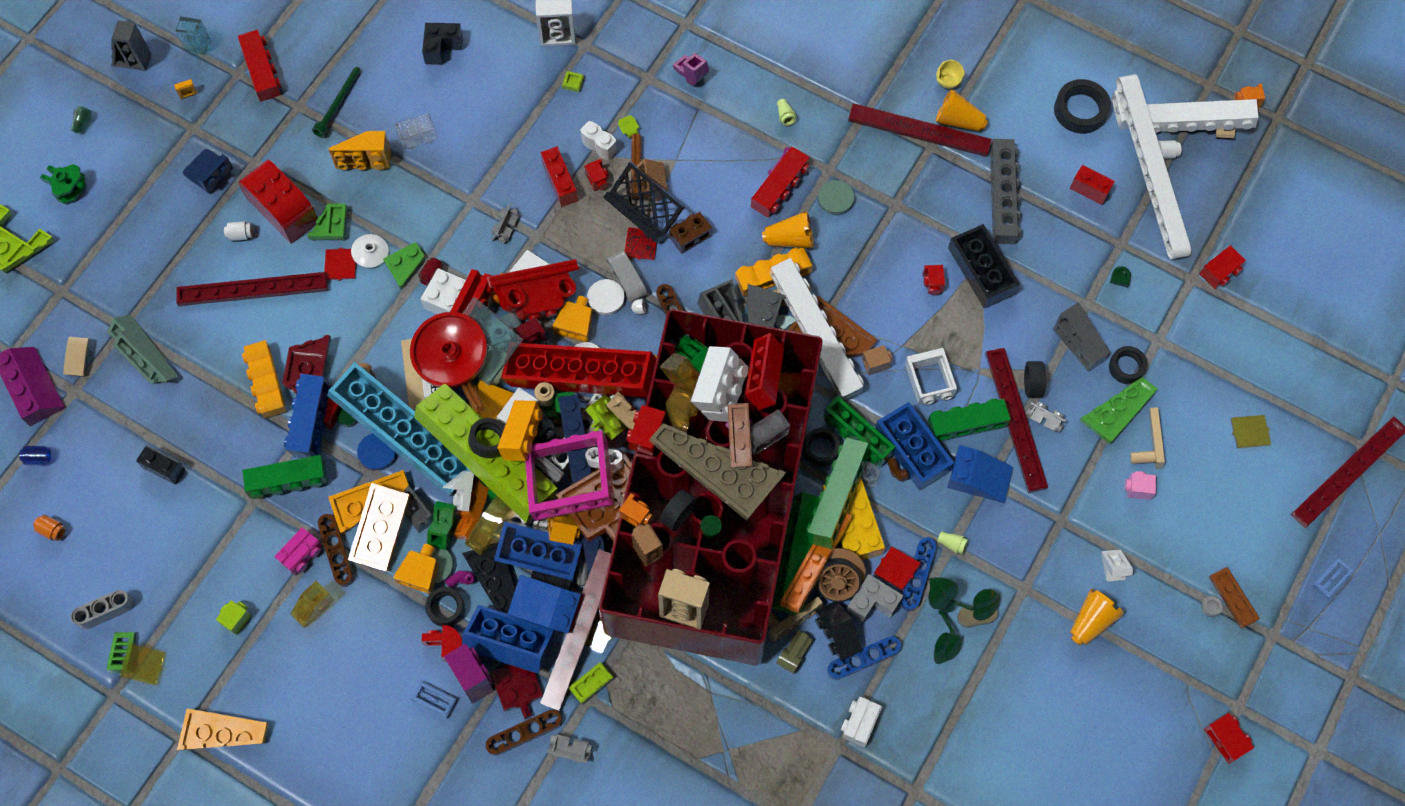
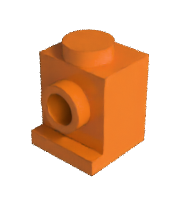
M1262 83L1258 84L1257 87L1246 86L1241 88L1239 92H1235L1234 99H1257V108H1260L1265 100Z
M633 494L628 496L619 509L620 517L635 527L642 524L647 525L653 518L648 509L649 507L642 501L636 502Z

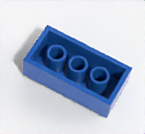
M301 374L300 379L296 381L297 394L296 398H293L292 401L293 414L288 420L289 433L284 439V447H286V451L297 458L316 456L320 452L325 427L324 417L329 399L327 394L332 387L322 376Z
M910 402L877 421L875 429L896 446L893 455L903 469H907L910 479L919 491L952 470L954 462Z
M505 519L494 561L573 580L583 540L582 538H575L573 545L550 541L547 529Z
M478 605L463 632L462 645L466 643L469 649L473 647L478 655L539 674L553 645L554 629Z

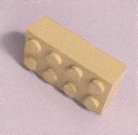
M667 569L658 593L660 617L701 630L709 607L710 583L700 576L690 577L681 570L673 569L671 571Z

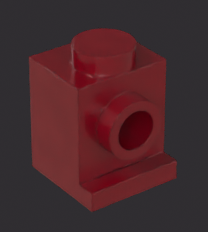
M536 317L516 328L517 336L515 338L518 343L537 344L540 339L543 341L547 340L545 331Z

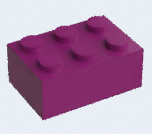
M465 643L444 656L472 704L493 692L491 685L494 683L473 647L469 649Z

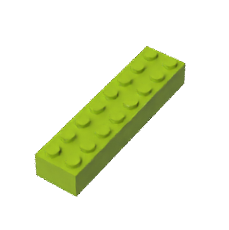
M443 384L416 405L414 418L520 518L526 523L533 518L529 513L525 461L503 460L501 454L494 458H483L473 453L468 443L470 429L476 421L482 419L479 414L475 413L446 384ZM481 430L476 434V440L483 446H495L500 440L498 434L492 430ZM535 467L538 503L552 501L558 488Z

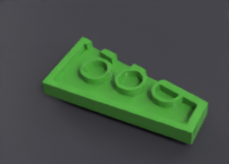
M1142 377L1123 389L1116 396L1114 395L1108 401L1093 409L1090 413L1082 416L1079 421L1108 444H1111L1153 396L1157 388Z

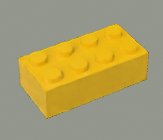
M860 477L846 512L852 515V519L838 545L839 548L854 552L861 560H866L883 555L885 546ZM823 485L822 491H825V485Z

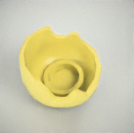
M955 60L944 61L936 72L938 84L948 89L957 87L965 74L963 66Z

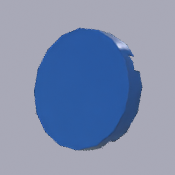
M373 433L364 437L358 445V459L368 470H384L391 466L396 458V452Z

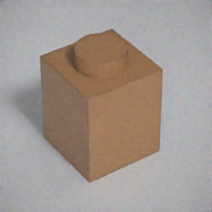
M885 345L864 351L861 360L869 376L889 369L893 359L891 352L886 350Z

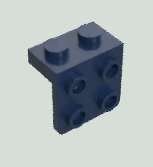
M204 149L183 170V175L209 194L233 169L229 158L224 154L219 157L209 149Z

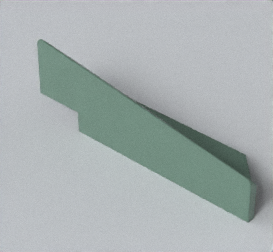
M131 315L113 318L107 331L108 334L116 339L113 346L149 383L168 382L177 379V374Z

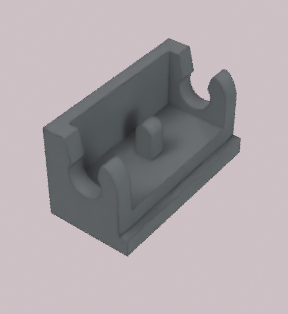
M408 486L404 492L411 496L405 516L417 532L420 533L431 525L433 516L410 486Z

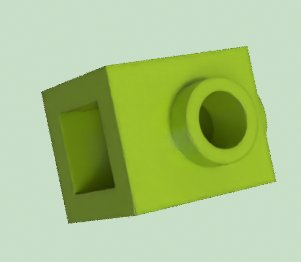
M230 600L229 603H226L221 608L220 614L215 620L237 635L251 615L247 612L248 607L242 602L238 601L236 604Z

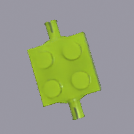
M604 395L585 410L595 422L591 425V429L593 431L601 429L612 440L624 431L627 426L606 406L611 398Z

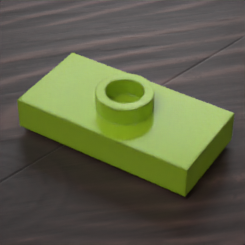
M599 662L568 688L582 705L613 679V676Z

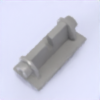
M511 204L501 209L498 215L500 221L498 224L495 223L491 231L493 234L492 241L495 237L503 244L508 241L513 229L507 227V225L514 227L519 217L518 210L509 209Z
M1038 401L1036 404L1031 402V405L1034 407L1033 409L1028 408L1026 412L1028 418L1041 423L1044 417L1047 419L1044 424L1045 427L1054 432H1060L1063 427L1060 424L1061 421L1066 422L1063 419L1065 415L1056 410L1053 413L1047 411V406Z
M559 734L551 736V744L547 750L548 754L587 764L592 753V745H589V742L574 739L573 745H570L569 737Z

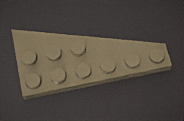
M662 424L649 440L745 520H748L786 473L782 470L778 471L768 467L769 465L762 462L760 464L753 461V467L731 468L729 449L707 443L704 439H697L687 435L684 431L666 424Z

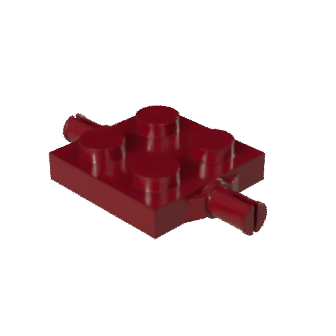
M504 663L505 666L501 669L490 672L503 711L521 708L524 719H528V717H532L528 705L543 697L535 673Z

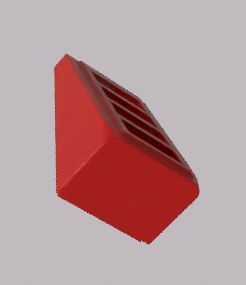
M330 398L328 399L324 417V424L329 430L333 429L338 419V413L343 409Z

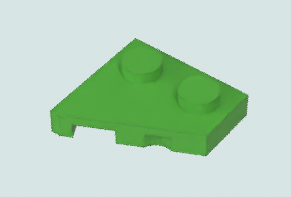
M327 204L323 214L316 220V226L312 232L309 231V240H345L347 205Z
M414 242L383 258L399 288L403 289L404 283L410 276L414 275L417 267L421 266L425 261V256L418 244Z

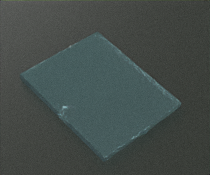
M474 297L462 314L475 320L485 333L488 343V355L482 370L477 376L487 385H491L523 339Z

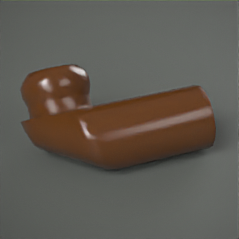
M896 458L887 460L892 477L898 481L909 478L907 469H899Z

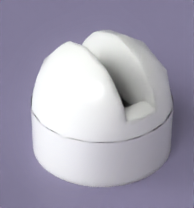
M637 299L632 303L631 309L635 314L646 313L644 299Z

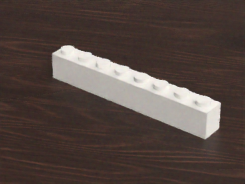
M789 258L771 267L770 276L779 292L784 294L783 299L802 333L822 338L823 344L819 363L837 396L845 401L861 393L864 382L859 374L856 375L852 360L850 358L847 359L843 344L841 342L838 343L834 328L832 326L829 327L825 312L823 310L820 311L816 296L814 294L811 295L807 280L805 278L802 279L798 264L796 262L793 263L792 259Z

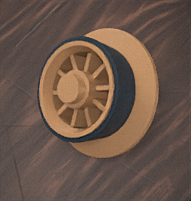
M835 548L815 583L814 589L824 598L833 602H843L853 598L865 581L866 570L863 561L850 550Z

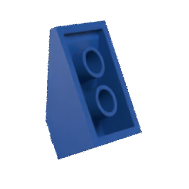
M959 445L947 488L1005 503L1013 467L977 449Z
M520 574L507 614L568 634L581 594Z

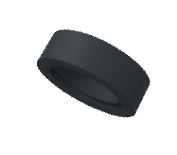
M1087 79L1073 80L1066 83L1060 89L1054 104V114L1057 121L1065 129L1079 134L1091 133L1098 130L1106 121L1111 107L1110 97L1107 91L1094 81ZM1075 94L1090 96L1096 101L1099 113L1089 119L1077 118L1068 111L1065 103L1066 99Z

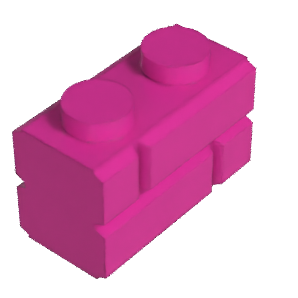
M301 527L274 557L293 575H296L306 569L307 562L311 558L319 555L322 544Z

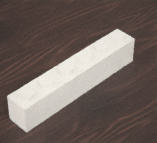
M1257 99L1147 104L1155 133L1166 131H1212L1214 129L1231 130L1235 128L1251 129L1256 128L1258 121Z

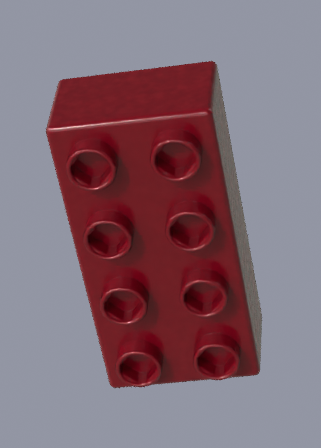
M670 309L667 312L645 406L665 411L666 425L684 431L687 435L697 439H704L707 443L715 446L719 445L730 450L729 428L726 427L727 422L709 420L701 412L702 410H699L691 402L700 373L696 372L682 359L676 360V348L674 344L670 343V340L674 339L677 342L678 337L682 338L688 334L690 339H696L708 349L709 346L731 348L739 356L738 358L750 367L754 340L772 333L784 348L781 372L801 373L798 395L787 400L785 393L778 388L776 404L758 411L745 395L747 374L737 404L749 403L750 419L754 422L750 427L752 460L760 464L762 462L769 465L768 467L778 471L782 470L786 473L748 520H745L657 447L653 456L635 451L623 504L628 496L633 494L636 502L642 501L649 507L648 509L653 515L649 524L662 543L663 557L648 566H644L642 559H640L633 548L632 531L636 527L619 517L599 603V612L605 635L754 666L761 663L823 344L821 337L677 309ZM684 489L697 499V504L685 523L676 531H672L660 522V516L669 501L680 490ZM709 515L718 517L722 524L720 534L713 538L704 536L700 529L702 519ZM667 569L671 571L673 569L681 570L690 577L700 576L710 583L709 607L701 630L660 617L658 593ZM709 629L722 631V633L709 631ZM727 632H728V633H733V634H738V635H743V636H746V637H748V638H743V637H738V636L729 635V634H727Z

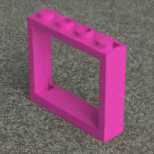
M591 431L589 434L572 435L565 439H553L546 443L532 444V450L528 454L525 465L529 513L535 521L614 505L608 442L602 431ZM597 445L601 491L538 503L534 458Z

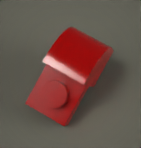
M442 625V633L437 630L422 633L421 642L424 646H442L441 658L444 662H447L444 656L462 646L460 634L454 628L447 625Z

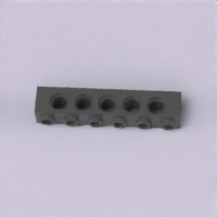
M993 139L990 146L992 235L996 244H1015L1017 238H1020L1021 227H1018L1020 210H1017V205H1019L1020 196L1016 193V189L1019 187V178H1016L1018 162H1015V157L1018 155V147L1015 146V139Z

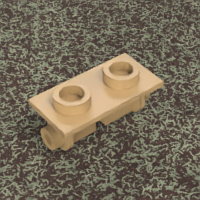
M617 392L606 406L629 429L633 430L635 425L633 418L637 410L623 395Z

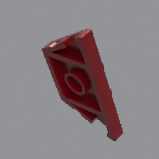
M324 335L323 338L314 341L309 340L301 345L297 344L289 347L282 381L285 387L297 394L296 381L300 379L301 374L324 377L331 336Z

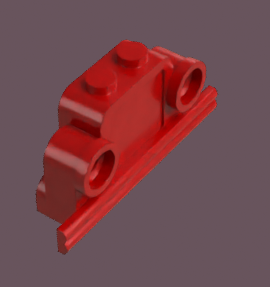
M573 259L488 276L487 280L490 288H493L494 292L497 293L503 310L506 312L515 311L517 317L521 320H531L535 317L538 320L542 316L550 318L557 315V311L563 306L564 301L575 293L576 284L570 278L568 272L578 271L579 266L577 260Z

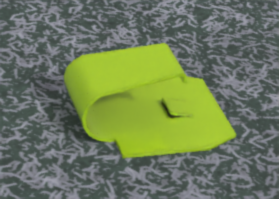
M629 115L618 120V125L623 135L627 134L628 138H631L632 134H638L637 129L639 126L633 116Z

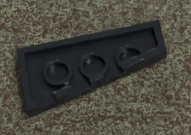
M499 542L462 553L495 609L507 614L515 588L508 565L494 561Z

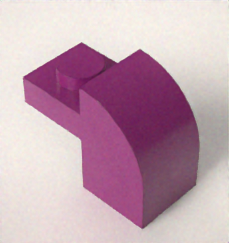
M696 53L690 57L684 55L673 64V69L684 76L690 85H695L709 73L707 60Z

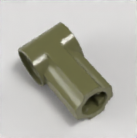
M797 631L787 649L785 648L780 654L776 664L794 674L812 639L807 634Z

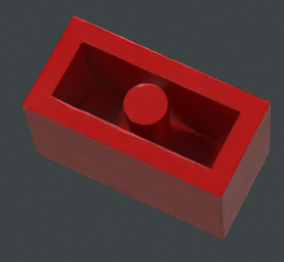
M1082 165L1074 177L1070 189L1103 205L1115 181Z
M1230 245L1208 262L1199 275L1214 289L1220 285L1224 287L1231 280L1230 277L1232 275L1237 276L1244 270L1242 266L1246 260Z
M642 405L640 411L635 412L633 418L635 425L633 430L629 429L626 441L629 443V449L653 456L656 446L649 440L660 426L665 424V411Z
M1230 713L1204 728V731L1228 764L1254 749L1251 738L1243 733L1239 727L1238 720L1231 716Z

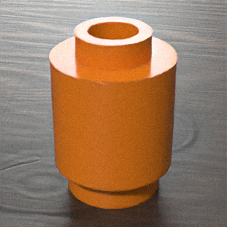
M47 515L37 517L33 524L34 532L51 541H59L66 531L61 522Z

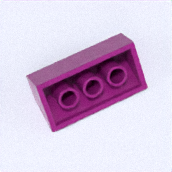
M35 347L9 348L0 353V376L21 419L30 427L65 409Z

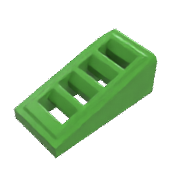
M135 632L114 633L107 663L108 672L131 673L136 638ZM120 638H129V641H128V642H119V639H120ZM127 646V649H118V647ZM125 654V657H117V655ZM117 661H124L123 664H116Z

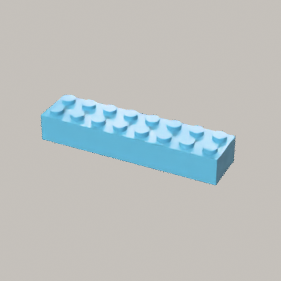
M356 362L348 368L328 391L327 396L448 496L454 489L443 488V486L462 471H470L414 418L415 411Z

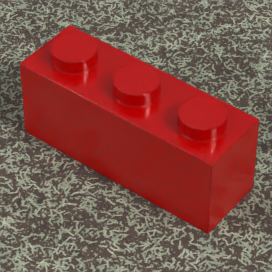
M558 146L540 152L542 164L560 206L563 207L577 202V190Z

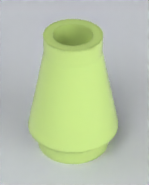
M780 99L777 102L779 121L785 126L792 125L796 121V113L787 103L786 99Z
M941 531L937 542L956 554H964L969 540L965 539V536Z

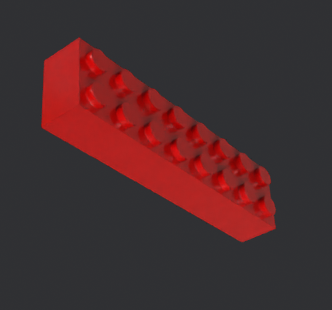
M510 342L501 378L511 387L535 389L538 384L546 382L551 384L554 390L610 395H615L619 392L623 396L648 397L656 356L651 351Z

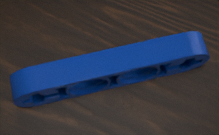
M930 537L922 538L916 549L914 559L917 561L923 560L927 568L924 570L917 569L913 575L914 578L921 581L919 588L912 587L909 581L903 591L901 606L906 611H914L920 603L936 550V543ZM929 543V547L932 549H928L926 556L922 555L924 552V546L922 545ZM912 592L915 593L913 597V602H915V604L912 603V605L909 606L907 605L908 602L905 601V599L908 600Z
M890 636L862 648L863 651L842 661L838 658L829 664L827 669L828 676L833 680H840L898 654L901 649V643L898 638ZM888 642L896 644L895 651H892L891 648L887 649L884 652L886 655L883 656L882 649L888 646ZM870 649L878 651L879 657L877 659L869 658L868 651ZM850 658H859L860 666L852 667L849 663ZM843 661H845L848 672L846 668L840 670V675H837L836 672L832 673L835 665L837 668H840L844 665Z

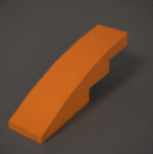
M475 474L469 511L458 510L456 513L461 517L452 533L457 539L470 540L485 505L489 488L484 487Z

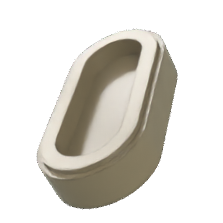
M961 608L957 614V620L965 628L981 626L994 622L998 612L996 610L988 619L979 621L973 618V611Z

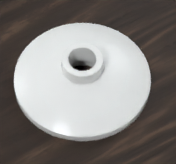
M367 234L355 240L351 248L353 260L361 267L375 268L384 263L383 258L388 256L389 249L383 238Z

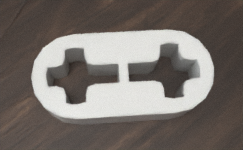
M592 447L587 450L585 455L587 463L591 467L600 468L599 457H595L598 455V447ZM608 449L610 470L620 469L624 464L622 453L618 450Z

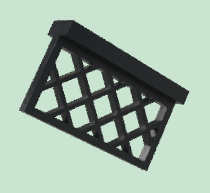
M632 162L628 163L610 192H606L603 196L606 201L655 242L665 241L667 232L685 208V206ZM631 169L636 172L637 180L629 181L628 173ZM641 181L649 183L650 191L642 192ZM637 182L638 193L631 194L629 183ZM620 185H626L627 195H621L617 192ZM655 192L662 194L663 202L655 203ZM650 193L651 204L644 205L643 194ZM639 195L640 206L632 204L631 196ZM670 203L678 207L674 214H669L668 204ZM656 205H664L665 215L657 216ZM652 206L653 217L648 218L645 215L644 207ZM658 218H665L666 226L663 230L658 226Z

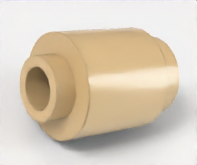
M546 382L536 386L534 394L535 398L538 399V404L542 407L551 406L555 401L553 386Z

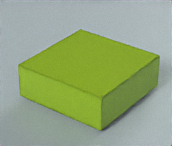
M567 71L562 83V89L579 93L584 75Z

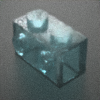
M180 16L175 32L184 50L193 54H206L207 49L211 46V38L202 20Z

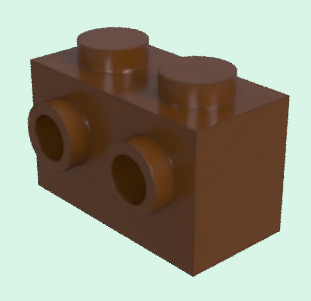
M701 212L689 215L686 220L674 224L669 229V238L681 254L712 237V227Z

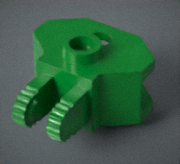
M75 164L63 168H55L49 165L46 169L53 175L51 177L44 174L40 176L42 181L51 185L53 195L58 202L63 204L75 201L86 187L85 175L81 173L80 167Z

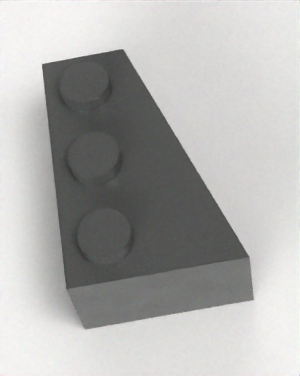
M118 20L111 38V66L146 71L151 52L136 23Z
M733 279L700 293L697 304L704 315L743 322L737 304V295L733 287Z
M748 284V323L775 328L783 305L784 294Z
M1079 302L1060 314L1053 330L1085 369L1089 372L1106 361L1110 354L1109 349L1102 341Z

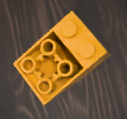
M366 131L329 148V153L336 169H390L391 147L385 131Z

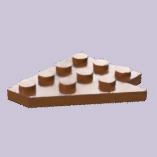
M816 297L820 311L823 310L827 316L826 321L829 327L832 326L836 332L835 337L838 343L841 342L843 344L846 357L862 356L864 351L870 350L877 343L876 338L821 297ZM796 321L788 329L789 331L802 333Z
M625 454L622 455L624 460L623 466L618 470H610L614 505L569 514L588 542L605 532L614 542L620 517L619 509L623 504L632 465ZM600 469L556 494L557 499L601 491Z

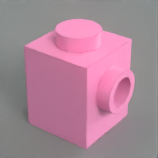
M1142 471L1132 473L1125 480L1124 489L1127 491V498L1151 500L1156 494V475H1149Z

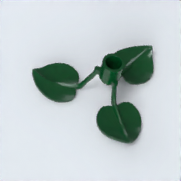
M943 577L929 578V604L933 609L939 610L938 614L942 616L950 630V634L947 632L942 633L936 641L934 648V662L936 664L953 659L962 647V639L960 636L954 635L955 632L945 613L951 612L954 609V605L973 611L974 619L979 621L986 620L997 610L1000 594L992 589H983L975 596L973 600L974 606H968L954 600L958 594V585L953 580Z

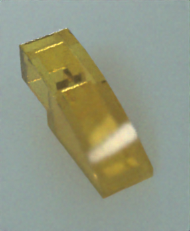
M496 495L464 544L481 556L513 510Z

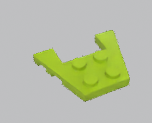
M0 204V271L6 273L52 243L55 239L40 228L27 243L1 227L12 215V212Z

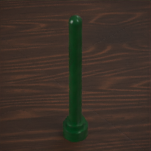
M354 67L322 121L315 123L312 132L316 136L324 138L327 134V125L360 73L359 67Z

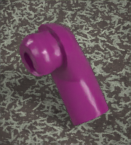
M459 570L444 582L450 588L458 583L469 585L474 582L475 576L469 571Z

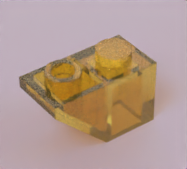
M673 353L660 368L674 385L692 399L700 375L687 357Z
M674 387L666 402V412L673 428L687 432L690 425L688 421L691 415H696L698 408L691 402L693 395L677 387Z
M315 581L300 595L290 614L303 628H306L334 599L329 592Z

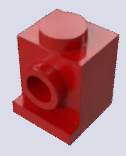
M601 159L584 165L585 175L594 192L608 187L607 179L609 176L606 169L603 168Z
M924 265L922 277H924V287H927L928 293L931 295L943 293L945 287L943 265Z

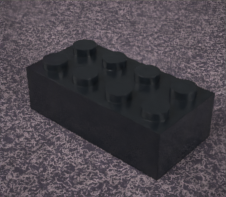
M984 224L951 238L948 249L983 308L1017 293L1020 283Z

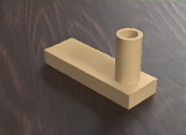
M1157 407L1150 408L1149 410L1153 451L1130 452L1131 464L1154 462L1155 469L1164 467L1165 459Z
M819 597L809 602L803 612L790 615L782 622L778 620L771 610L768 627L770 628L769 637L773 643L816 614L815 610L823 606Z

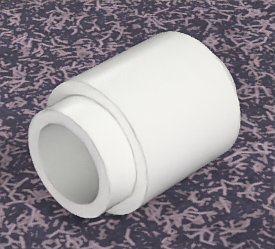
M1158 141L1163 159H1175L1180 156V142Z
M246 221L227 223V226L224 227L225 238H228L229 241L252 238L253 230L251 223Z

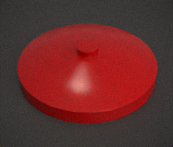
M444 312L430 317L418 327L410 344V359L415 371L424 381L436 387L446 384L450 388H455L470 382L482 370L488 355V343L482 328L471 317L458 312Z

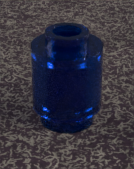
M24 446L19 452V459L24 465H45L51 461V449L45 446Z

